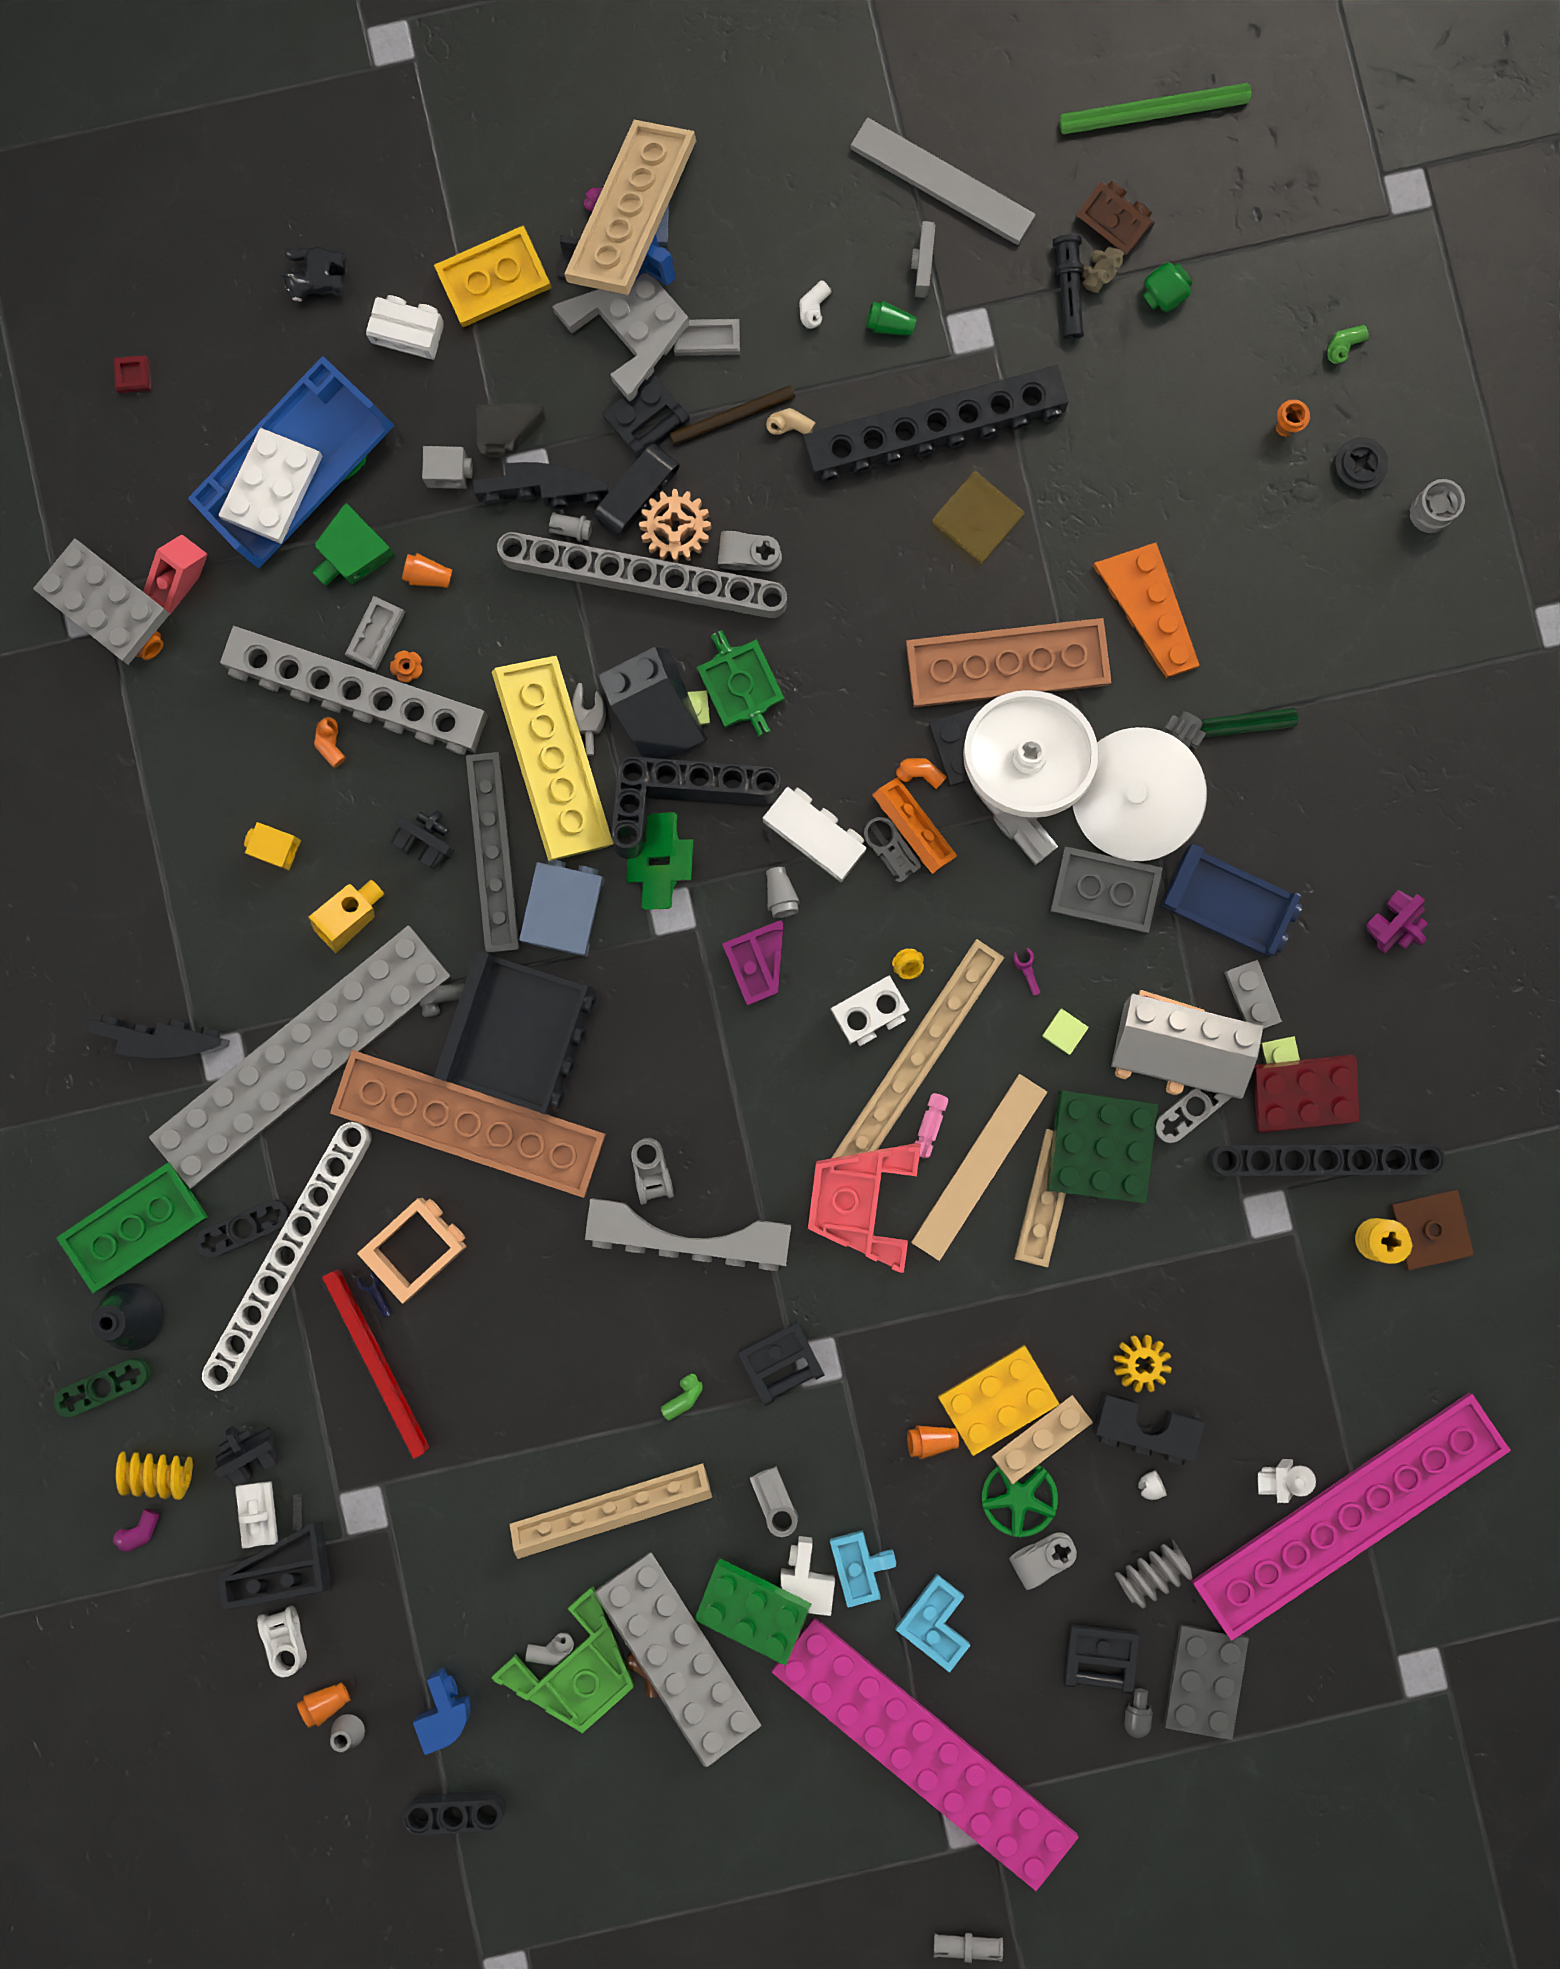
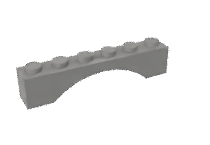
M592 1198L590 1199L585 1240H593L592 1247L612 1249L613 1243L626 1245L625 1251L645 1253L646 1248L659 1249V1256L678 1258L679 1252L691 1253L692 1260L712 1262L713 1256L726 1258L725 1264L745 1267L746 1261L759 1262V1269L778 1271L779 1265L786 1266L791 1224L757 1220L746 1228L725 1236L687 1238L670 1234L651 1225L637 1215L626 1202Z

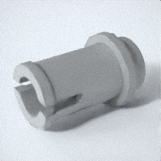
M555 512L551 515L549 533L575 537L578 542H582L583 539H590L592 521L587 520L586 516L576 518Z

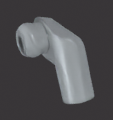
M559 1633L546 1647L528 1644L525 1661L552 1666L557 1665L572 1652L574 1647L573 1639L567 1633Z

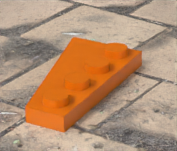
M1157 543L1093 564V568L1103 578L1108 586V591L1126 613V618L1143 639V644L1166 679L1197 669L1200 666Z

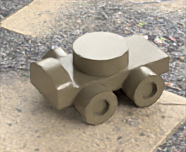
M1108 247L1105 252L1095 250L1091 258L1092 262L1096 263L1094 268L1084 266V271L1081 275V278L1085 279L1082 283L1083 286L1091 292L1098 293L1103 283L1107 284L1115 277L1116 268L1120 267L1123 263V251Z

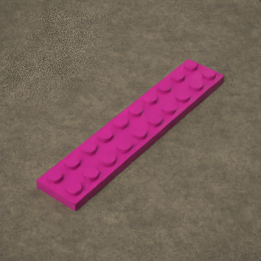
M1467 1393L1200 1574L1191 1582L1232 1641L1511 1450L1473 1394Z
M813 1617L800 1633L786 1666L777 1662L772 1668V1673L1035 1891L1039 1889L1079 1838L1074 1830L816 1617Z

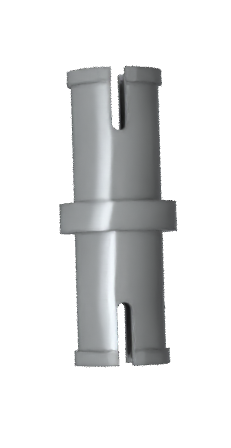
M965 1933V1936L934 1934V1958H963L968 1963H971L972 1959L1002 1962L1003 1938L972 1937V1933Z

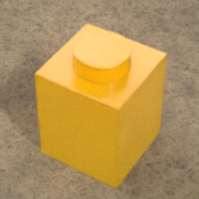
M257 822L255 828H251L246 835L244 846L247 849L245 853L289 871L301 840L293 835Z

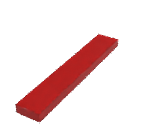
M335 1270L322 1276L413 1459L429 1450V1445L341 1270Z

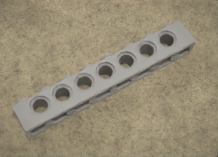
M233 626L220 661L229 670L228 675L236 679L247 681L248 677L260 680L259 685L275 692H278L279 687L290 690L291 697L304 702H309L310 698L322 701L321 706L333 712L340 713L341 708L352 711V717L370 724L372 719L384 722L383 727L399 734H402L404 729L416 733L415 739L433 745L435 740L446 743L447 750L460 755H465L466 751L476 753L488 719V715L484 710ZM266 654V664L262 668H254L255 658L258 655ZM290 665H298V674L292 679H285L284 673L286 668ZM328 675L330 677L329 685L322 690L316 689V680L320 676ZM352 686H360V696L355 700H347L346 693L348 689ZM382 697H392V706L388 710H378L377 704ZM414 707H422L424 709L423 717L415 722L409 721L408 714L410 710ZM444 718H454L455 726L451 731H440L439 725Z

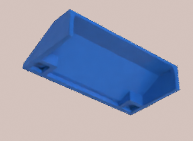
M322 356L188 499L237 552L259 569L395 425ZM260 428L320 451L323 456L282 544L228 523L219 517L223 504Z

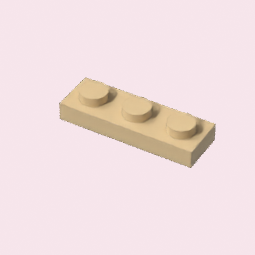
M1072 1395L994 1454L992 1458L1011 1484H1014L1093 1422Z

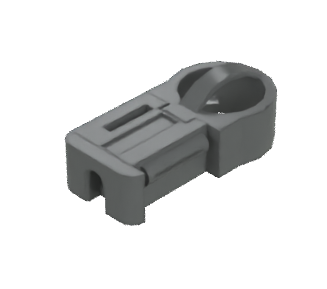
M876 817L865 824L862 831L865 844L872 849L876 856L882 855L880 858L893 876L897 875V878L894 880L895 882H902L920 868V862L900 836L892 821L884 817ZM875 821H882L889 825L892 832L889 842L874 823ZM869 827L883 846L878 847V845L870 841L867 832Z

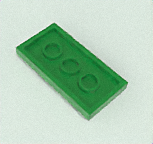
M168 1162L59 1235L56 1239L92 1294H94L207 1219L208 1216L187 1184L179 1176L172 1164Z

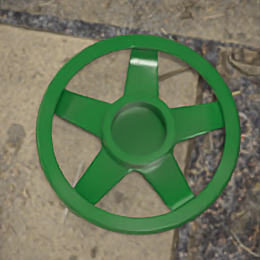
M1040 1465L1033 1468L1037 1472L1023 1484L1018 1481L1011 1484L999 1466L987 1477L982 1490L983 1509L992 1525L1001 1532L1015 1537L1031 1536L1047 1527L1055 1516L1058 1505L1057 1488L1050 1474ZM1000 1472L1006 1485L1007 1493L988 1499L990 1484ZM1044 1478L1051 1490V1507L1034 1497L1035 1490ZM1010 1508L1012 1510V1530L1001 1525L994 1518L990 1509ZM1031 1510L1047 1516L1035 1528L1022 1531L1026 1511Z

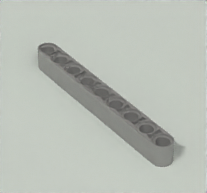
M515 532L504 534L497 543V551L502 562L508 568L766 618L781 616L787 607L785 588L773 581ZM511 545L522 547L521 553L516 557H508L505 555V552ZM544 551L554 553V558L549 563H540L538 556ZM576 557H583L587 560V563L582 569L575 570L570 567L571 561ZM608 563H615L619 566V570L615 575L607 576L602 573L603 567ZM646 569L652 575L648 581L639 582L634 579L635 573L638 570ZM673 575L681 576L684 579L683 584L678 588H671L666 584L667 580ZM710 581L717 588L711 594H703L699 591V586L703 582ZM736 588H744L749 592V595L746 599L737 601L731 597V593ZM768 594H776L781 598V603L775 607H769L763 602V599Z

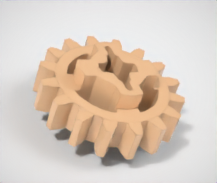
M673 489L672 497H667L662 491L660 492L661 500L659 502L652 498L649 500L651 511L642 509V517L647 521L639 522V527L642 531H648L641 536L643 543L652 542L649 546V552L653 554L659 550L660 560L662 561L668 555H672L674 563L678 562L679 555H684L685 559L689 561L691 560L690 551L694 550L700 554L702 549L699 542L708 543L709 536L703 532L711 530V522L703 521L709 517L708 509L699 511L702 505L701 499L698 498L691 502V494L688 491L683 497L678 496L677 489ZM669 507L662 516H657L662 510ZM681 507L688 509L695 516V518L693 516H687L681 510ZM673 521H679L678 531L674 532L671 530ZM655 534L657 536H664L669 541V545L662 543ZM688 536H694L689 542L682 545V542Z

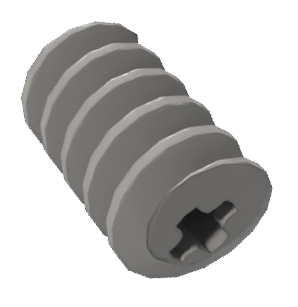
M1173 1539L1174 1550H1171L1165 1544L1160 1546L1162 1557L1153 1551L1149 1552L1150 1564L1142 1558L1137 1559L1139 1571L1127 1565V1578L1118 1572L1114 1573L1131 1603L1135 1602L1140 1607L1145 1608L1144 1596L1147 1595L1153 1601H1157L1156 1589L1159 1588L1165 1594H1168V1581L1180 1587V1574L1189 1580L1193 1579L1190 1566Z

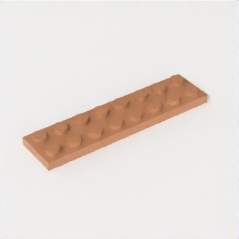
M351 1050L330 1114L585 1198L606 1136L605 1133L545 1115L538 1111Z

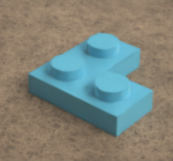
M936 1573L895 1628L900 1634L950 1672L970 1647V1643L945 1624L946 1620L964 1598V1595Z

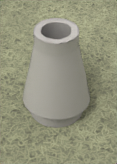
M774 867L767 870L768 911H772L774 918H784L798 913L800 901L787 876L785 867Z
M351 1714L338 1717L331 1727V1747L337 1752H344L347 1749L358 1746L365 1735L362 1721Z

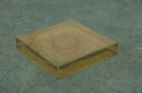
M974 471L932 519V523L982 564L1024 516L1025 512L978 472Z

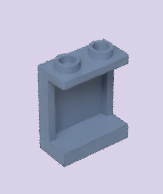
M546 859V864L537 862L519 940L522 943L587 957L590 947L589 938L604 878L598 875L597 869L586 866H579L578 871L565 868L566 863L558 860L548 861Z

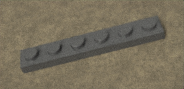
M499 752L466 755L485 953L520 950L501 756Z

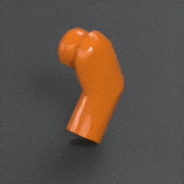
M325 717L317 724L314 745L333 768H337L345 761L346 757L336 747L337 721L332 717Z
M907 758L900 762V767L896 770L897 777L903 782H909L913 777H923L935 789L947 779L946 775L925 758Z

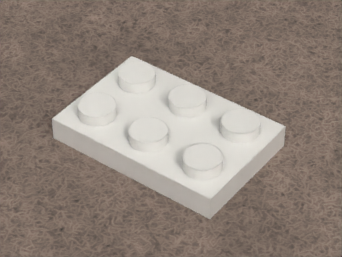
M260 428L223 504L219 517L228 523L282 544L323 457L320 451Z

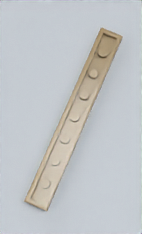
M978 939L975 940L832 1158L875 1151L879 1148L1004 959L1002 955Z

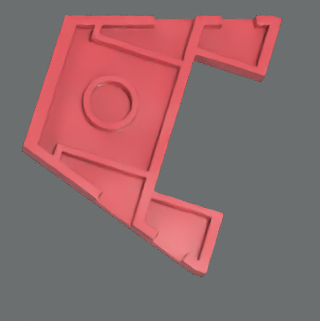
M914 1143L817 1161L808 1229L845 1247L849 1246L874 1261L879 1260L891 1266L897 1272L904 1273L908 1240L874 1236L881 1173L917 1176L921 1144Z

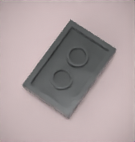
M1065 846L1050 912L1148 934L1163 868Z
M1185 1624L1179 1625L1163 1723L1165 1728L1233 1740L1249 1641L1246 1635H1240L1231 1641L1224 1631Z

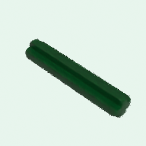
M1291 708L1207 718L1201 720L1203 725L1200 730L1206 733L1204 738L1291 728L1298 725L1299 717L1297 710Z

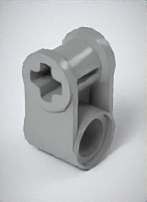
M737 531L721 532L718 567L728 570L772 572L781 564L782 554L780 546L773 537ZM765 548L771 549L772 554L768 556V560H762L761 554L765 552Z
M652 1138L639 1140L633 1146L631 1157L641 1205L646 1204L649 1199L662 1196L673 1198L672 1182L660 1143ZM644 1144H649L656 1150V1159L650 1163L643 1162L638 1156L639 1147ZM662 1184V1186H658V1187H654V1188H649V1189L647 1188V1187H649V1186Z
M1056 1532L1035 1544L1020 1549L1009 1560L1025 1589L1029 1590L1041 1585L1053 1575L1070 1567L1076 1559L1077 1552L1069 1535L1063 1532ZM1060 1544L1065 1548L1066 1555L1060 1557L1058 1553H1055L1054 1546Z

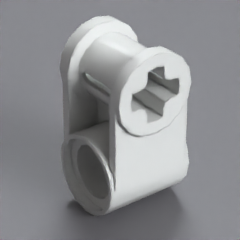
M293 1605L287 1606L285 1611L270 1616L266 1614L259 1615L257 1621L258 1629L272 1672L280 1677H288L294 1674L305 1664L307 1658L301 1635L300 1621ZM287 1650L294 1655V1666H287L283 1663L281 1659L282 1651Z

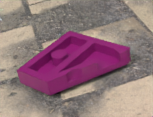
M782 920L722 943L747 1006L778 994L783 936Z

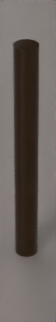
M791 385L671 432L669 435L672 443L675 446L795 398Z

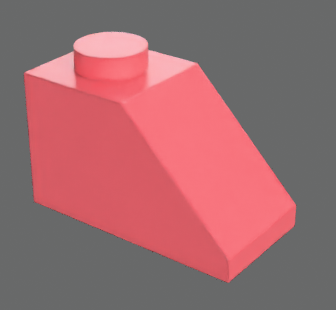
M178 536L157 549L143 592L171 615L199 579L208 554L185 536Z

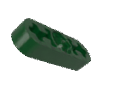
M132 1358L60 1389L54 1397V1408L63 1417L79 1415L144 1386L150 1378V1367L144 1360L139 1358ZM129 1365H131L132 1369L139 1368L141 1374L136 1377L137 1383L134 1379H129L119 1384L117 1377L130 1372ZM98 1378L108 1380L111 1385V1391L106 1397H100L94 1391V1383ZM85 1392L87 1398L74 1404L75 1410L72 1406H65L64 1401L68 1399L67 1393L70 1396H76Z

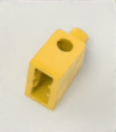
M373 880L367 882L358 891L351 884L347 885L309 916L313 930L336 954L375 917L372 905L384 895L383 891ZM351 907L357 908L354 912H346Z

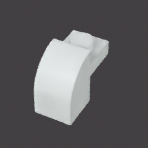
M799 1536L798 1545H791L789 1565L795 1566L794 1570L781 1568L782 1589L812 1603L809 1613L831 1616L835 1577L829 1574L809 1572L812 1538Z

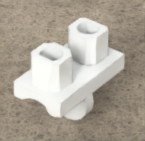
M1282 1459L1277 1467H1263L1262 1472L1258 1473L1259 1494H1277V1503H1288L1293 1494L1296 1496H1307L1313 1491L1316 1485L1315 1474L1306 1466L1300 1465L1292 1468L1293 1459Z
M272 1482L236 1486L242 1548L277 1543L278 1536Z

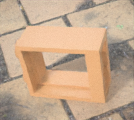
M423 1198L416 1199L357 1253L402 1304L409 1301L467 1248L462 1242L466 1238L464 1234L453 1223L448 1226L440 1217L443 1214L442 1210L431 1199L427 1201ZM419 1212L449 1245L450 1249L410 1284L378 1248Z

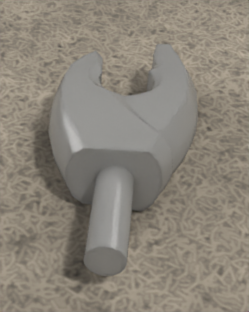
M578 683L572 699V709L579 732L585 735L586 755L593 756L594 734H599L604 726L606 706L602 695L596 691L595 706L590 710L583 707V685Z

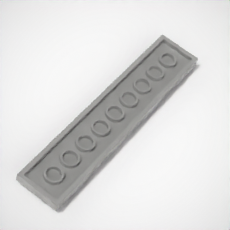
M408 925L149 1136L150 1140L166 1160L172 1164L190 1189L195 1188L348 1062L351 1050L357 1052L364 1050L419 1005L421 999L437 986H442L452 977Z

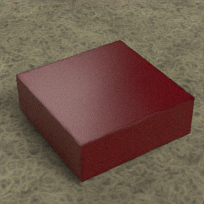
M146 355L113 358L115 390L118 393L151 391L149 358Z

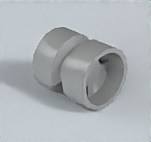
M1438 479L1431 482L1411 504L1410 518L1414 526L1426 533H1437L1445 529L1463 511L1465 497L1461 487L1454 481L1447 479Z

